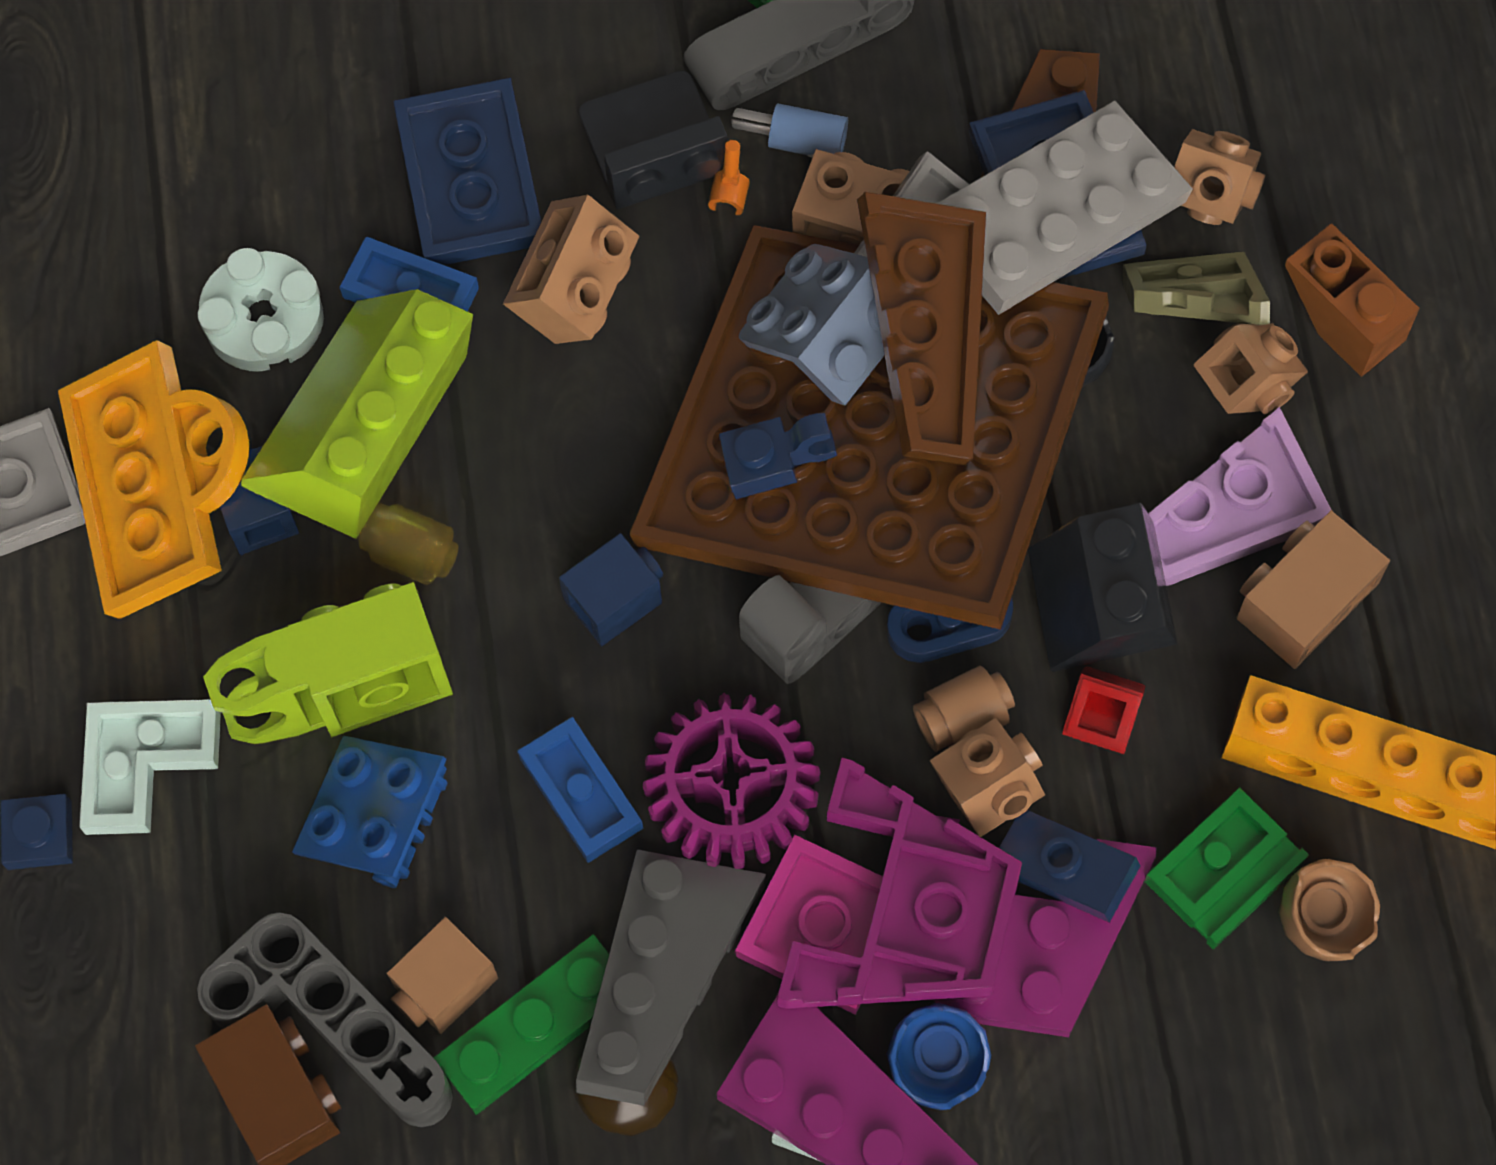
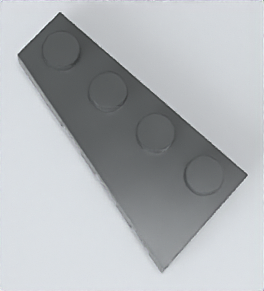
M637 850L576 1079L577 1093L641 1106L645 1105L683 1037V1029L696 1005L700 1006L712 984V976L726 952H730L741 932V924L751 906L756 905L764 891L766 874L721 865L712 867L708 866L705 862Z

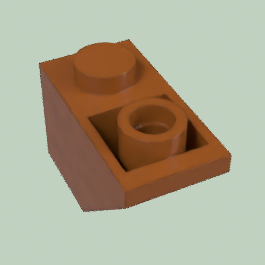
M1332 223L1286 260L1285 267L1318 335L1361 377L1406 341L1420 308Z

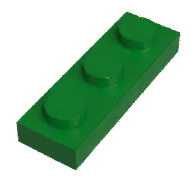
M594 934L434 1057L446 1077L475 1115L479 1114L591 1026L609 958V953Z

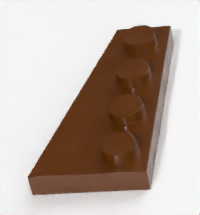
M864 192L857 199L902 455L905 457L965 465L973 459L986 212Z

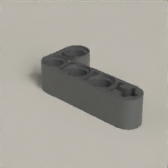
M773 0L697 38L685 51L683 60L712 107L716 110H727L893 29L911 13L914 0Z
M777 575L763 583L745 602L739 615L740 635L742 641L784 682L789 684L799 679L875 610L881 602L793 582L789 584L780 575Z
M284 913L265 916L214 961L200 977L197 988L199 1002L206 1013L222 1029L266 1004L274 1012L283 1002L288 1000L403 1121L417 1127L431 1126L442 1120L450 1110L453 1099L452 1088L437 1061L311 931L294 916ZM288 937L299 940L298 950L293 958L283 963L269 961V952L274 943ZM238 983L248 985V996L241 1006L233 1010L219 1009V999L226 988ZM330 983L344 986L343 997L336 1006L327 1010L313 1008L312 1001L319 988ZM380 1029L389 1033L388 1045L379 1055L368 1058L357 1054L358 1042L367 1032ZM402 1065L405 1066L409 1074L422 1085L427 1084L432 1093L428 1099L422 1102L419 1098L410 1096L400 1078L395 1074Z

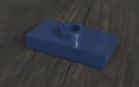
M1029 810L1015 819L999 849L1022 862L1018 879L1019 883L1109 923L1141 867L1135 856Z

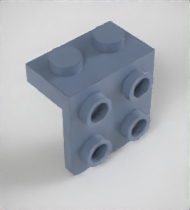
M812 244L799 251L790 259L785 268V275L770 294L758 301L749 311L747 323L741 329L739 339L749 348L794 362L831 401L846 405L885 355L867 257L819 244Z

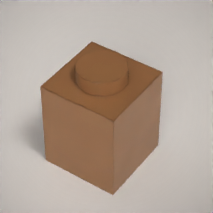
M447 917L439 922L387 972L395 989L398 991L390 999L393 1004L417 1028L427 1020L440 1034L498 979L492 962Z

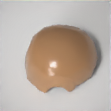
M1321 859L1302 867L1291 876L1284 886L1278 912L1285 935L1302 953L1322 961H1343L1354 959L1358 952L1377 938L1380 902L1373 881L1353 863Z

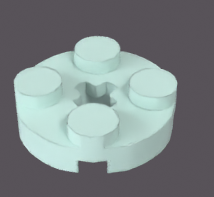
M243 248L233 252L229 256L227 263L221 265L206 282L199 300L198 320L212 348L222 360L234 367L258 372L271 370L269 364L280 363L287 358L292 363L305 355L318 339L323 326L324 314L316 280L305 266L281 253L270 251L258 252L252 248ZM261 300L270 301L271 307L276 313L272 317L262 315L257 322L250 321L251 313L248 308Z

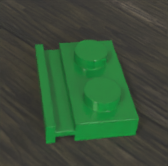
M1238 788L1146 875L1144 882L1191 929L1194 927L1214 950L1306 862L1309 854L1303 848L1299 850L1286 837L1287 833L1241 788Z

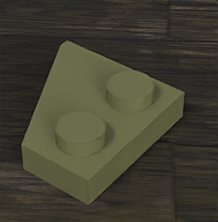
M1245 252L1123 264V287L1134 312L1255 325L1270 324V300Z

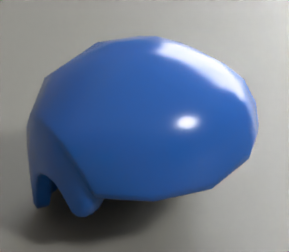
M942 1003L923 1006L906 1015L895 1027L886 1053L892 1081L916 1104L936 1110H949L977 1093L986 1079V1072L989 1069L992 1055L986 1030L965 1009Z

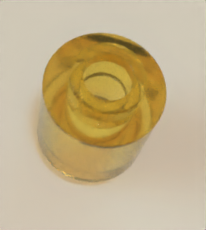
M382 503L377 504L361 530L359 537V548L369 553L372 562L424 585H429L436 577H446L452 569L458 554V544L453 542L454 533L452 527L400 504H394L391 507Z

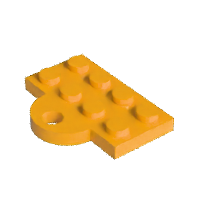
M158 340L58 390L104 614L121 619L222 571L209 513L218 509L231 497L240 484L246 470L249 457V438L246 425L238 411L226 401L204 391H181L172 347ZM221 427L223 431L222 443L214 454L208 456L206 452L208 438L214 430Z

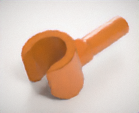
M730 140L725 144L724 168L714 176L708 207L715 211L717 203H728L736 208V215H741L750 181L739 171L740 143L736 140Z

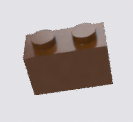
M266 1004L195 1045L259 1165H286L341 1133L331 1114L342 1107L322 1073L312 1079L310 1078L299 1058L309 1052L310 1049L291 1016L279 1021Z

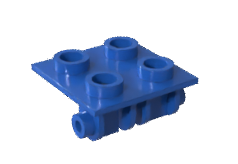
M343 736L292 852L295 855L374 873L372 877L374 881L390 888H397L400 878L407 879L410 874L408 868L416 851V848L410 845L411 842L423 843L425 835L417 829L418 825L429 826L433 817L430 814H432L440 792L444 791L447 787L448 782L443 778L447 770L444 766L447 759L440 755Z

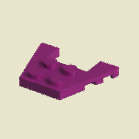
M842 758L827 811V821L893 837L864 953L859 958L793 941L777 998V1006L792 1009L991 996L1022 862L953 820L948 819L947 822L914 803L913 796L894 785L891 788L885 786L865 774V768L852 760Z
M937 816L946 822L948 819H951L959 824L960 819ZM1097 839L1100 842L1135 856L1141 865L1110 923L1062 901L1015 895L991 996L932 999L933 1003H942L965 1009L982 1025L1069 1037L1133 906L1146 875L1152 867L1156 857V847Z

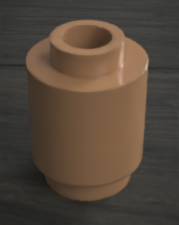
M978 666L925 692V700L913 705V712L923 736L930 747L937 752L946 747H951L964 734L971 730L979 729L994 718H997L1002 726L1009 724L1007 710L1014 707L1015 703L1002 675L999 672L990 675L984 667Z

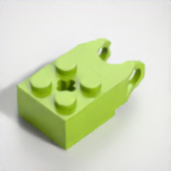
M414 582L403 586L396 583L381 585L370 590L363 600L340 608L335 605L315 608L302 617V621L256 637L221 656L203 676L212 706L215 711L223 713L231 738L252 744L295 737L324 726L327 727L331 737L453 695ZM236 668H245L255 674V676L242 681L236 686L227 698L221 695L220 683L227 672ZM271 712L267 722L258 728L249 729L242 727L236 720V716H253Z

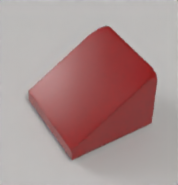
M1084 667L1062 735L1124 754L1146 686L1091 667Z

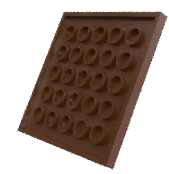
M754 225L631 529L630 536L634 546L645 547L648 550L771 578L780 575L784 580L1001 630L1109 308L1108 293L1052 282L999 315L982 296L973 459L965 465L905 457L902 455L885 355L848 403L842 405L831 401L794 362L749 348L739 339V333L747 323L749 311L758 301L770 294L785 275L786 265L796 253L812 244L854 253L859 245ZM825 413L829 430L833 434L837 456L821 462H809L794 466L797 483L735 499L729 483L719 437L720 433L781 417L785 430L788 431L803 417Z

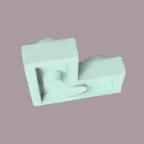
M211 700L87 703L80 828L85 835L150 833L154 771L218 769L221 712L215 711Z

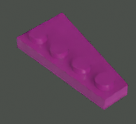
M778 995L717 1092V1100L826 1165H978L817 1007L792 1009L778 1007Z

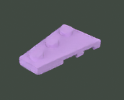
M1279 407L1266 417L1262 425L1241 442L1237 441L1220 455L1216 463L1195 480L1186 482L1148 514L1155 526L1166 586L1287 541L1305 521L1308 520L1316 526L1329 513L1331 508Z

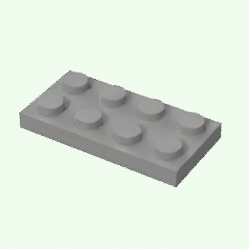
M1113 101L937 204L986 212L982 296L999 315L1186 203L1193 188L1119 104Z

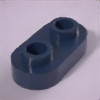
M1011 597L1001 630L894 605L888 616L887 638L891 648L897 655L905 660L916 663L928 662L984 646L999 640L1009 629L1013 613V600ZM922 625L931 634L924 640H915L909 636L907 631L912 626Z

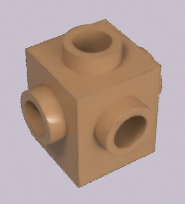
M1194 129L1191 130L1182 144L1174 167L1193 188L1186 203L1181 205L1188 208L1187 213L1189 216L1212 225H1220L1222 221L1233 224L1242 206L1253 210L1263 185L1265 174L1255 171L1261 153L1249 149V141L1224 131H1216L1214 136Z
M1237 323L1223 331L1215 339L1214 346L1193 364L1228 414L1256 411L1268 414L1275 411L1292 398L1294 390L1291 387L1308 372L1296 356L1298 348L1292 337L1273 323L1266 325Z
M997 718L992 719L979 729L967 732L956 744L930 760L948 794L979 837H982L1006 820L1019 817L1028 810L1032 803L1045 796L1034 774L1035 770L1043 766L1038 755L1022 733L1011 739Z

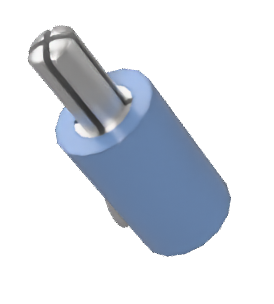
M777 103L773 115L736 108L732 115L736 118L771 124L769 126L732 119V127L735 129L769 135L768 147L772 149L803 154L809 157L814 156L816 149L832 154L843 152L848 130V117Z

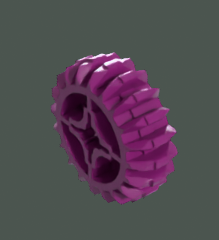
M723 693L719 696L718 700L719 710L709 712L707 704L703 700L698 699L693 704L696 719L691 722L685 715L675 712L671 721L677 736L668 732H658L655 736V745L663 754L646 756V770L655 776L643 782L644 795L657 799L648 807L650 818L652 821H667L662 829L663 839L667 843L685 836L681 848L683 856L688 859L695 856L703 846L707 848L706 862L708 866L716 867L720 863L723 852L731 853L734 868L743 869L745 866L744 852L754 850L756 858L760 863L766 864V862L770 861L768 842L772 840L779 848L787 850L793 839L786 826L795 830L805 831L809 826V817L802 809L813 808L818 804V792L809 786L820 780V769L816 765L806 763L814 756V746L810 741L795 742L801 733L800 724L796 720L788 721L777 727L781 717V710L776 704L768 707L762 715L756 714V698L751 694L744 699L742 710L732 709L730 696ZM738 739L759 744L767 749L780 764L770 765L768 759H754L747 756L740 749ZM718 741V750L711 760L703 764L692 765L691 772H682L685 764L695 752L709 743ZM728 757H732L734 773H739L740 778L738 783L739 789H736L737 804L735 806L730 804L729 790L724 789L725 774L728 773ZM771 790H783L777 803L766 814L752 822L745 823V813L752 802L760 798L771 797ZM694 797L696 803H710L718 807L724 815L725 825L715 824L699 817L684 803L682 798Z

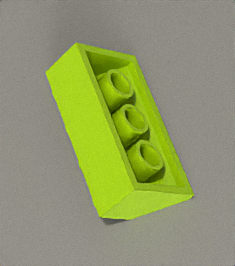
M418 289L356 301L242 478L241 487L356 539L465 361L473 314Z

